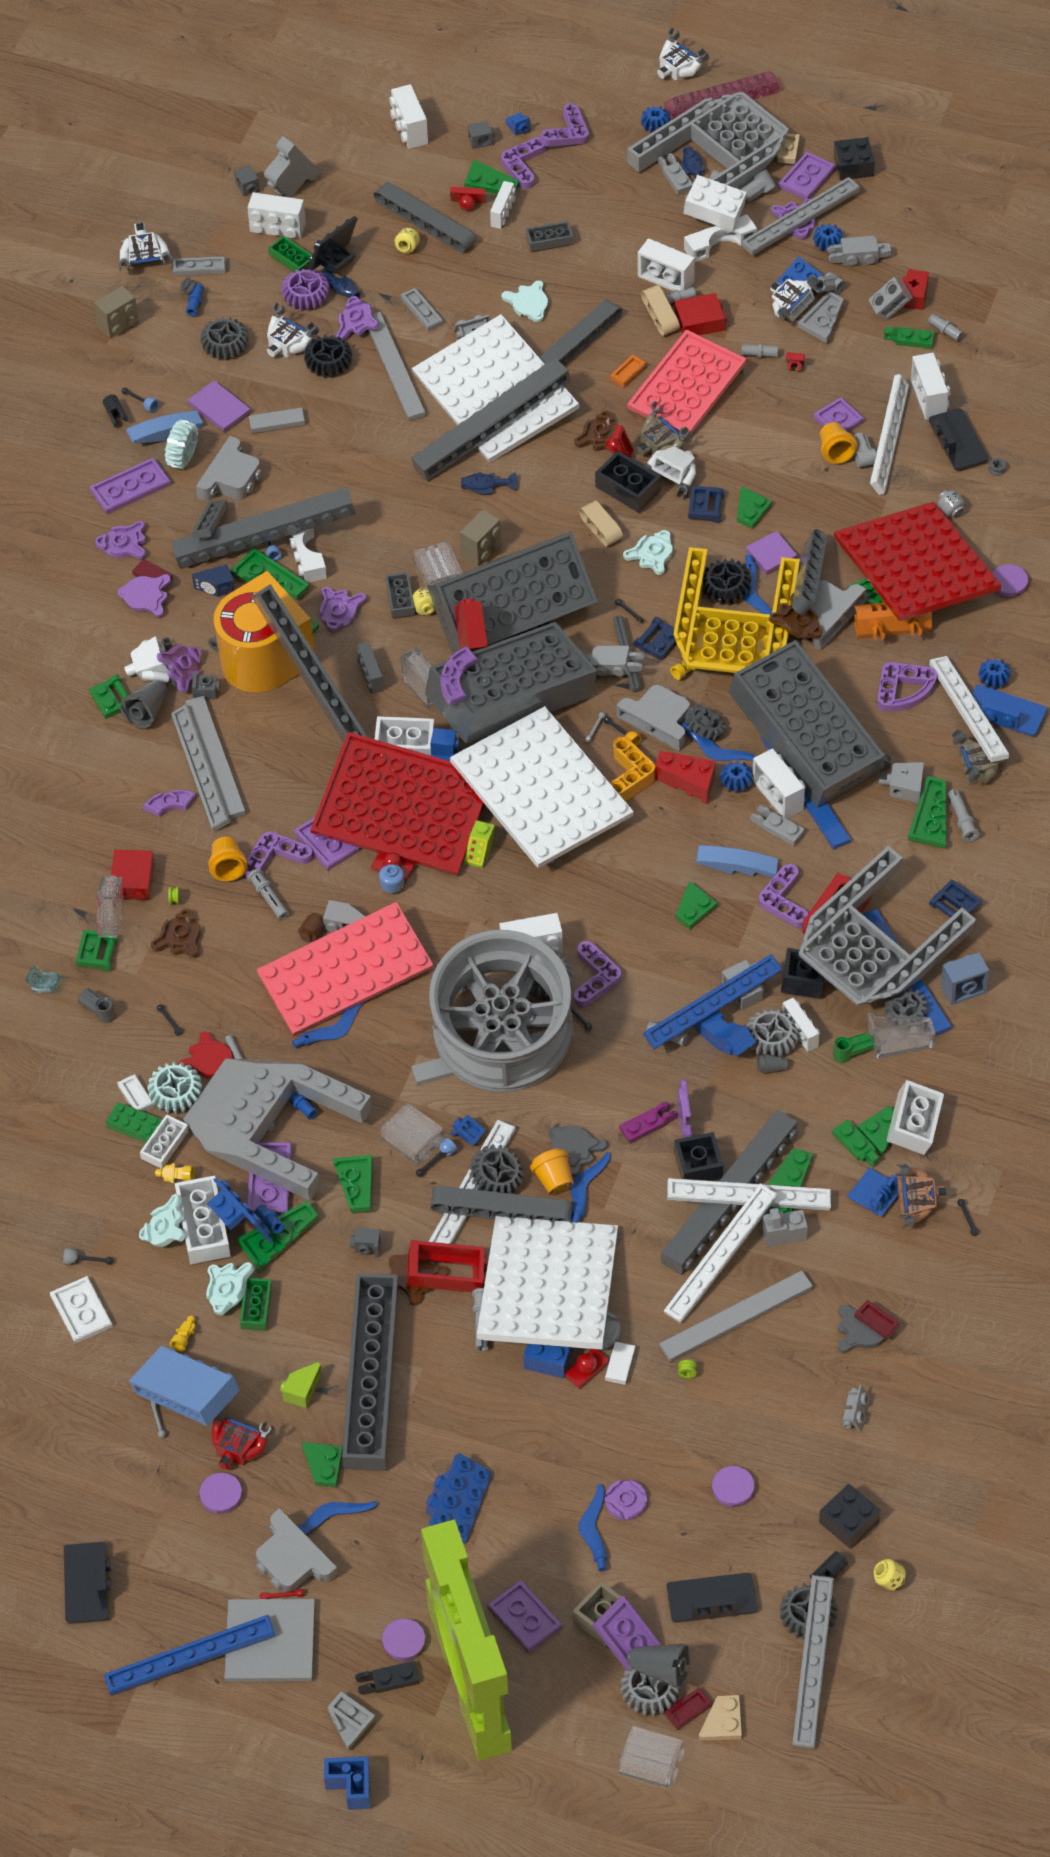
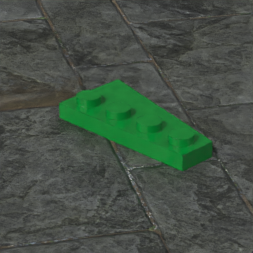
M255 548L230 569L232 576L248 582L268 571L282 588L296 600L310 589V585Z
M927 776L908 835L909 841L946 849V780Z
M793 1148L767 1185L802 1187L813 1158V1153ZM770 1207L764 1215L769 1214L770 1209L778 1208L779 1212L788 1213L793 1212L794 1208Z
M308 1201L278 1216V1219L284 1224V1229L280 1233L276 1234L267 1227L271 1232L268 1235L273 1240L271 1243L257 1229L237 1239L239 1246L258 1273L318 1220V1214Z

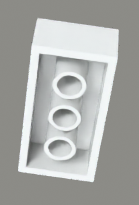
M215 1176L175 1183L176 1194L182 1197L180 1211L184 1214L182 1226L186 1232L185 1242L190 1264L230 1257L225 1224L207 1204L218 1194L217 1184L214 1182Z

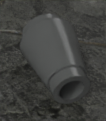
M768 1054L758 1055L757 1070L762 1071V1073L787 1070V1058Z

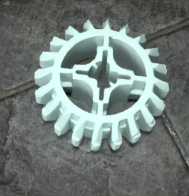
M179 420L173 425L165 448V461L167 465L176 469H184L185 466H188L197 447L198 429L196 424L187 420Z
M174 1061L171 1066L165 1063V1068L159 1066L158 1072L153 1071V1078H149V1098L155 1106L158 1105L160 1111L165 1108L167 1113L173 1110L176 1114L178 1109L184 1112L185 1107L191 1108L192 1103H195L197 1097L201 1094L202 1084L200 1083V1076L195 1069L192 1070L190 1065L185 1067L183 1062L176 1065ZM172 1083H174V1086L177 1087L178 1092H176L175 1088H173Z

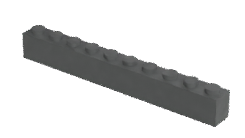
M556 358L545 363L544 366L532 372L527 378L518 382L508 391L503 392L501 396L489 402L481 410L475 412L468 419L460 422L458 426L430 443L425 449L417 452L412 457L414 469L426 481L430 480L569 383L571 380L568 369Z
M348 487L216 527L213 535L205 540L200 538L194 539L193 535L171 541L176 561L181 569L347 518L356 513Z
M270 584L252 595L251 598L343 743L348 732L367 737L272 585Z
M776 1110L719 1182L760 1183L764 1172L773 1167L776 1157L782 1155L789 1141H793L798 1134L797 1121ZM702 1202L661 1252V1263L680 1275L686 1269L689 1270L694 1264V1259L698 1255H702L706 1244L715 1239L718 1229L727 1224L731 1213L736 1212L740 1205Z

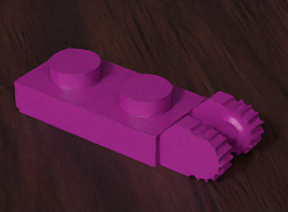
M663 1102L655 1109L652 1108L619 1125V1129L629 1144L663 1128L664 1125L676 1119L677 1114L675 1111L664 1114L661 1118L659 1115L668 1111L671 1107L668 1102Z

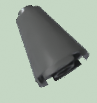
M154 680L126 696L121 701L122 705L120 706L123 717L130 724L132 722L137 724V728L149 727L154 722L168 693L167 686L160 680Z
M684 1644L634 1647L628 1653L627 1663L630 1664V1668L672 1687L682 1688L688 1676L685 1668L686 1665H690L689 1646Z

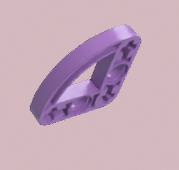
M888 662L884 664L877 698L878 708L883 711H901L922 703L928 698L935 687L937 680L936 670L932 667ZM889 670L893 671L892 677H888ZM910 671L915 675L908 677L904 673ZM898 682L924 685L918 692L909 697L895 699ZM885 684H891L893 685V688L885 689L883 686ZM885 696H888L887 703H884Z

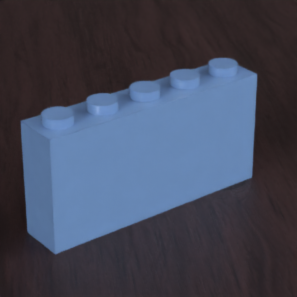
M160 1346L129 1380L137 1395L206 1426L213 1421L240 1391L232 1374H225L214 1366L209 1367L200 1360L195 1361L186 1354H179L176 1350Z

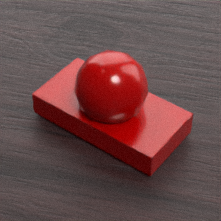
M450 187L451 201L459 202L462 210L470 211L476 203L486 204L485 189Z
M616 425L613 436L606 442V448L611 453L615 454L617 451H620L632 458L634 448L623 425Z
M390 852L386 855L378 853L371 864V869L380 873V870L386 865H398L404 872L406 883L414 870V864L402 860L400 855L395 852Z
M591 1349L588 1353H583L578 1357L577 1362L565 1372V1377L578 1389H581L609 1364V1359L597 1349Z

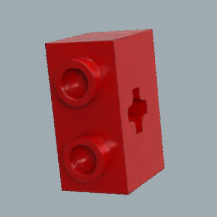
M908 269L907 276H903L902 281L913 298L902 307L923 310L929 272Z

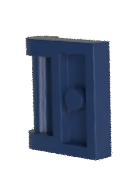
M692 486L688 518L711 520L714 523H719L722 519L720 512L722 498H724L725 494L724 489ZM710 496L715 497L713 511H708Z
M654 617L648 629L640 638L634 641V645L639 650L662 661L676 645L673 636L674 627L664 623L661 618ZM657 629L661 630L650 644L646 643Z
M950 880L929 902L931 907L939 909L950 918L956 912L942 903L943 899L958 910L962 907L971 915L982 905L981 899L954 880Z

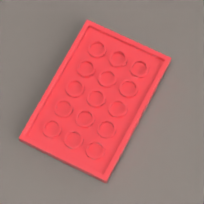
M685 330L628 402L627 408L647 418L648 414L652 413L651 403L656 401L658 404L655 409L660 404L663 406V412L657 414V417L660 415L678 432L682 427L686 426L693 433L746 365L747 359L695 333Z

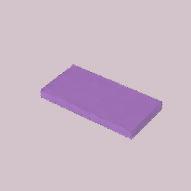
M151 458L90 486L89 489L104 512L109 514L170 486L171 481L156 460Z
M292 1142L258 1143V1145L291 1160ZM249 1172L247 1206L252 1210L249 1214L255 1213L259 1205H266L270 1211H274L277 1215L287 1212L289 1191Z

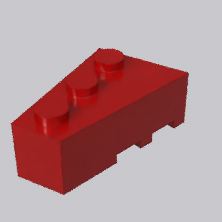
M660 750L655 765V779L674 789L679 788L685 791L687 795L695 796L707 804L716 775V761Z

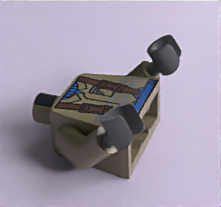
M656 401L651 403L652 413L648 414L640 432L641 445L637 447V450L642 456L648 452L654 455L658 450H666L671 447L680 449L685 443L684 440H690L693 436L686 426L682 427L678 432L660 415L657 417V414L663 412V406L660 404L655 409L658 404Z
M959 729L952 734L955 737L953 743L955 745L960 743L959 760L969 785L977 782L986 784L997 775L998 764L1005 763L1006 759L990 762L978 742L965 737L963 731Z

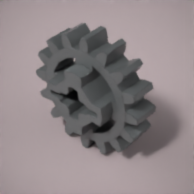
M702 704L700 707L697 705L690 707L684 717L686 719L685 723L689 724L688 729L694 730V734L698 733L701 738L706 737L707 740L710 737L714 740L716 737H720L726 727L724 725L725 721L721 720L722 715L716 714V710L711 711L709 706L704 707Z
M912 987L908 991L904 990L897 995L888 997L889 1000L885 1001V1014L888 1021L892 1020L894 1026L900 1023V1028H903L904 1024H907L908 1028H911L912 1023L918 1025V1020L924 1021V1015L928 1014V1003L925 1000V995H920L919 990L913 992Z

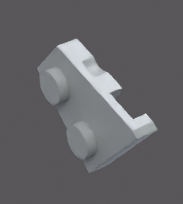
M342 1691L327 1707L328 1713L348 1750L351 1749L376 1719L373 1713Z

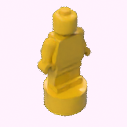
M682 661V665L678 663L670 668V672L676 680L685 677L686 673L690 670H696V668H687L684 661Z
M175 1163L165 1165L163 1170L156 1169L155 1171L156 1177H163L164 1181L175 1183V1179H183V1181L194 1180L195 1176L194 1166L185 1165L182 1168H176Z
M193 1315L188 1316L180 1328L176 1329L177 1335H174L169 1343L172 1349L178 1352L185 1350L188 1344L187 1340L191 1333L194 1334L196 1326L194 1324L196 1319Z

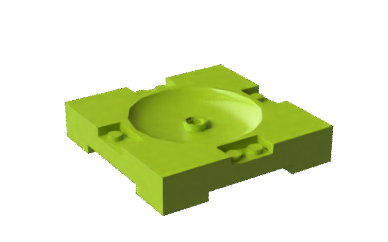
M454 1519L422 1528L423 1559L430 1577L426 1579L428 1610L446 1665L450 1667L458 1691L459 1705L477 1759L481 1761L511 1752V1732L504 1714L503 1695L508 1694L507 1672L495 1637L490 1633L468 1567V1556L456 1521Z

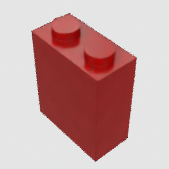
M716 293L674 301V313L678 319L682 334L685 330L697 335L725 331L727 315L726 312L722 311L721 299L718 300Z
M475 598L459 601V605L454 606L460 649L464 647L469 649L487 647L481 601L475 602Z
M114 850L109 885L111 899L150 900L154 870L153 851Z

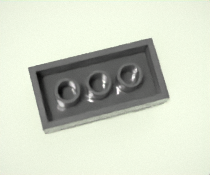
M569 221L526 228V238L530 251L573 244V234Z
M408 572L385 575L392 618L415 615Z
M369 641L357 644L358 664H361V672H364V679L368 682V689L371 690L372 694L384 691L383 676Z

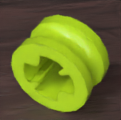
M169 887V904H172V902L179 904V887L175 889Z
M682 1360L678 1363V1375L680 1377L693 1378L697 1375L696 1362Z

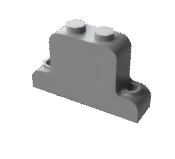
M282 136L276 145L278 155L265 170L264 177L268 180L267 184L278 195L282 196L284 194L290 198L307 179L314 181L322 172L292 142Z
M229 436L196 485L197 498L209 501L218 493L236 500L246 498L248 493L252 492L256 481H259L262 476L258 458L243 453L239 439Z
M825 580L819 581L816 600L810 607L817 613L818 622L823 630L820 638H812V643L816 648L822 650L856 613L854 606L863 605L868 600L864 587L854 584L843 591Z
M653 685L639 701L624 698L616 705L617 717L678 751L684 746L686 731L681 724L685 722L686 719L684 717L690 708L689 701L685 697L675 694L666 687Z
M280 1508L271 1515V1525L268 1528L274 1535L257 1549V1565L255 1566L262 1575L267 1574L271 1578L270 1582L277 1590L294 1592L311 1576H314L319 1581L329 1582L338 1575L337 1567Z

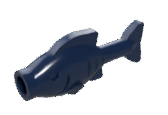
M691 146L685 147L683 149L684 154L681 167L687 176L693 175L696 179L697 175L701 176V173L705 172L701 156Z
M326 268L318 270L319 273H323L324 277L327 278L329 286L333 287L337 294L347 298L352 296L360 298L361 292L358 291L351 279L346 276L342 278L335 277Z
M481 472L461 478V489H467L480 495L493 494L495 486H508L510 489L517 491L516 473H512L508 478L498 479L495 478V473L484 474Z

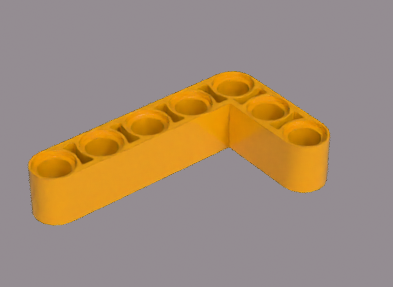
M626 737L616 738L613 742V755L615 760L627 771L610 782V784L626 802L655 781V764Z

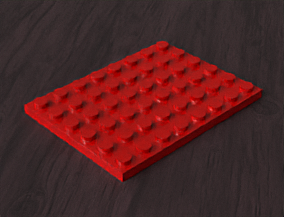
M934 501L834 531L836 541L899 621L1001 590V583Z
M348 732L310 831L315 835L384 855L395 852L404 861L458 876L466 855L471 831L476 820L479 819L484 802L450 761Z

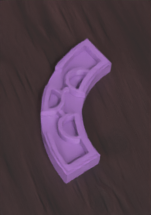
M464 647L450 656V659L444 664L442 669L440 686L449 706L466 700V694L461 687L460 678L467 668L477 663V658L468 647Z

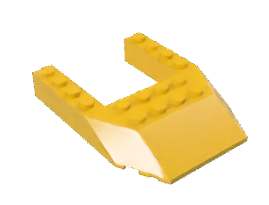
M689 547L673 633L686 667L736 673L787 645L789 633L782 626L771 623L769 621V614L700 607L708 549ZM781 557L772 613L779 612L781 603L791 605L790 596L795 591L800 559Z

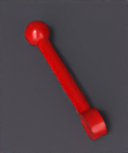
M298 1589L294 1592L275 1594L262 1592L259 1597L260 1599L288 1596L303 1597L304 1590Z

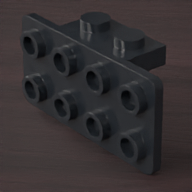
M356 216L347 219L344 224L337 226L332 233H328L321 241L318 240L315 243L314 253L309 260V270L313 271L321 265L328 271L336 274L354 260L356 254L345 248V246L351 240L358 219Z
M961 408L929 417V423L955 470L958 471L988 462V455Z
M105 1542L67 1544L64 1546L65 1620L68 1624L106 1621L109 1618L108 1591H112L111 1578H108V1572L111 1571L110 1558L107 1559V1545Z
M751 1573L668 1582L666 1585L671 1620L675 1623L757 1612Z

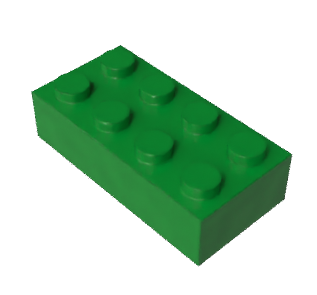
M284 235L268 247L269 256L294 273L296 269L298 271H302L303 268L304 270L309 269V260L312 254Z
M117 1102L106 1120V1126L108 1129L147 1143L162 1119Z
M247 1279L240 1316L241 1329L267 1330L272 1290L271 1279Z

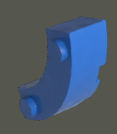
M719 1011L693 1026L712 1046L727 1055L738 1056L756 1043L746 1026H740L733 1022L728 1024L724 1021V1016Z

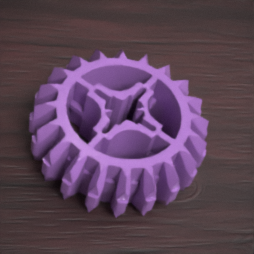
M303 268L302 271H298L296 269L295 273L290 272L289 276H285V281L282 284L283 298L294 309L298 307L300 310L303 308L309 310L311 307L315 309L316 305L321 306L322 302H326L329 295L328 280L324 277L323 273H319L317 270L311 271L309 269L304 270Z

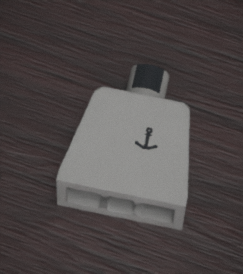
M894 763L891 774L880 773L879 784L890 785L889 795L891 797L919 803L924 763Z

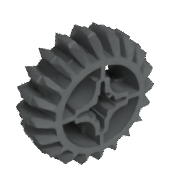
M223 317L221 320L216 318L215 322L210 321L209 325H205L204 329H202L200 337L202 348L206 354H210L212 358L217 356L218 360L220 358L226 360L227 357L233 359L234 355L239 356L240 352H244V349L247 347L249 339L247 329L243 323L238 322L237 319L232 320L231 317L228 319Z
M494 1144L490 1148L485 1146L482 1151L478 1150L469 1166V1170H471L470 1177L473 1178L472 1184H478L477 1190L514 1193L518 1186L521 1185V1179L524 1177L522 1172L524 1165H520L521 1158H515L516 1152L511 1154L509 1153V1147L503 1150L502 1145L496 1148ZM487 1160H495L494 1162L483 1163ZM510 1179V1180L507 1181V1182L498 1183L499 1180Z
M805 1583L802 1584L801 1589L795 1585L794 1592L788 1590L787 1596H783L779 1608L783 1627H787L788 1633L795 1631L794 1636L796 1638L799 1635H803V1639H805L811 1585L807 1587ZM834 1596L831 1598L828 1634L831 1631V1627L835 1626V1620L838 1618V1613L836 1612L838 1605L834 1604Z

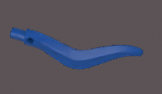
M748 554L745 556V566L750 571L752 582L747 596H743V599L761 613L770 615L772 614L771 609L756 593L757 567L756 563L753 562L752 555Z
M685 722L681 724L687 735L694 739L705 755L712 760L753 761V758L757 757L745 751L719 748L710 739L707 740L706 737L701 738L698 733L694 734V730L688 729L689 725Z
M365 1002L346 1010L336 1024L300 1035V1038L292 1041L294 1048L303 1044L308 1045L315 1041L333 1040L345 1036L359 1008Z
M606 1152L601 1160L573 1180L574 1185L571 1187L573 1199L571 1222L578 1223L580 1218L584 1216L587 1185L608 1164L611 1156L610 1152Z
M602 1484L597 1485L596 1494L579 1522L580 1535L590 1547L594 1562H597L598 1571L600 1572L607 1570L605 1562L607 1560L606 1550L595 1526L604 1499Z
M377 1502L325 1503L318 1507L304 1523L297 1527L306 1535L333 1515L367 1511L377 1506Z

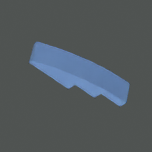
M197 411L181 412L139 423L127 428L126 431L133 443L166 441L173 425L179 420L190 421L196 424L197 429L202 428L203 421Z
M699 845L696 863L731 875L734 871L750 876L758 873L773 878L777 872L778 858L735 848Z

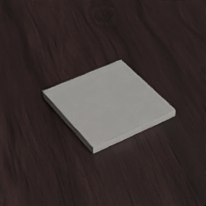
M228 1599L227 1629L269 1615L276 1636L226 1654L225 1682L312 1681L315 1599Z

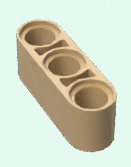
M656 285L641 291L642 300L659 333L665 336L679 330L678 319L661 287Z
M595 500L579 508L582 520L604 546L607 547L623 539L620 527L599 502Z

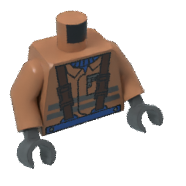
M896 1164V1166L900 1167V1173H896L900 1214L902 1215L900 1219H905L906 1223L902 1225L905 1228L913 1226L914 1223L920 1222L931 1213L932 1208L936 1207V1198H946V1187L944 1185L935 1186L934 1178H929L926 1172L915 1166Z

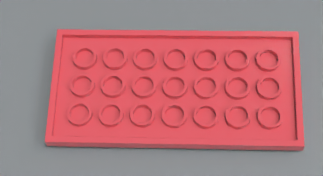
M395 902L256 970L292 1036H295L432 969L433 963L399 905Z

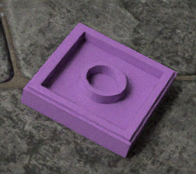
M842 397L813 414V419L822 427L828 423L836 422L841 424L847 432L864 423V418Z
M777 531L746 546V552L752 555L753 560L766 575L780 568L781 557L797 559V554Z

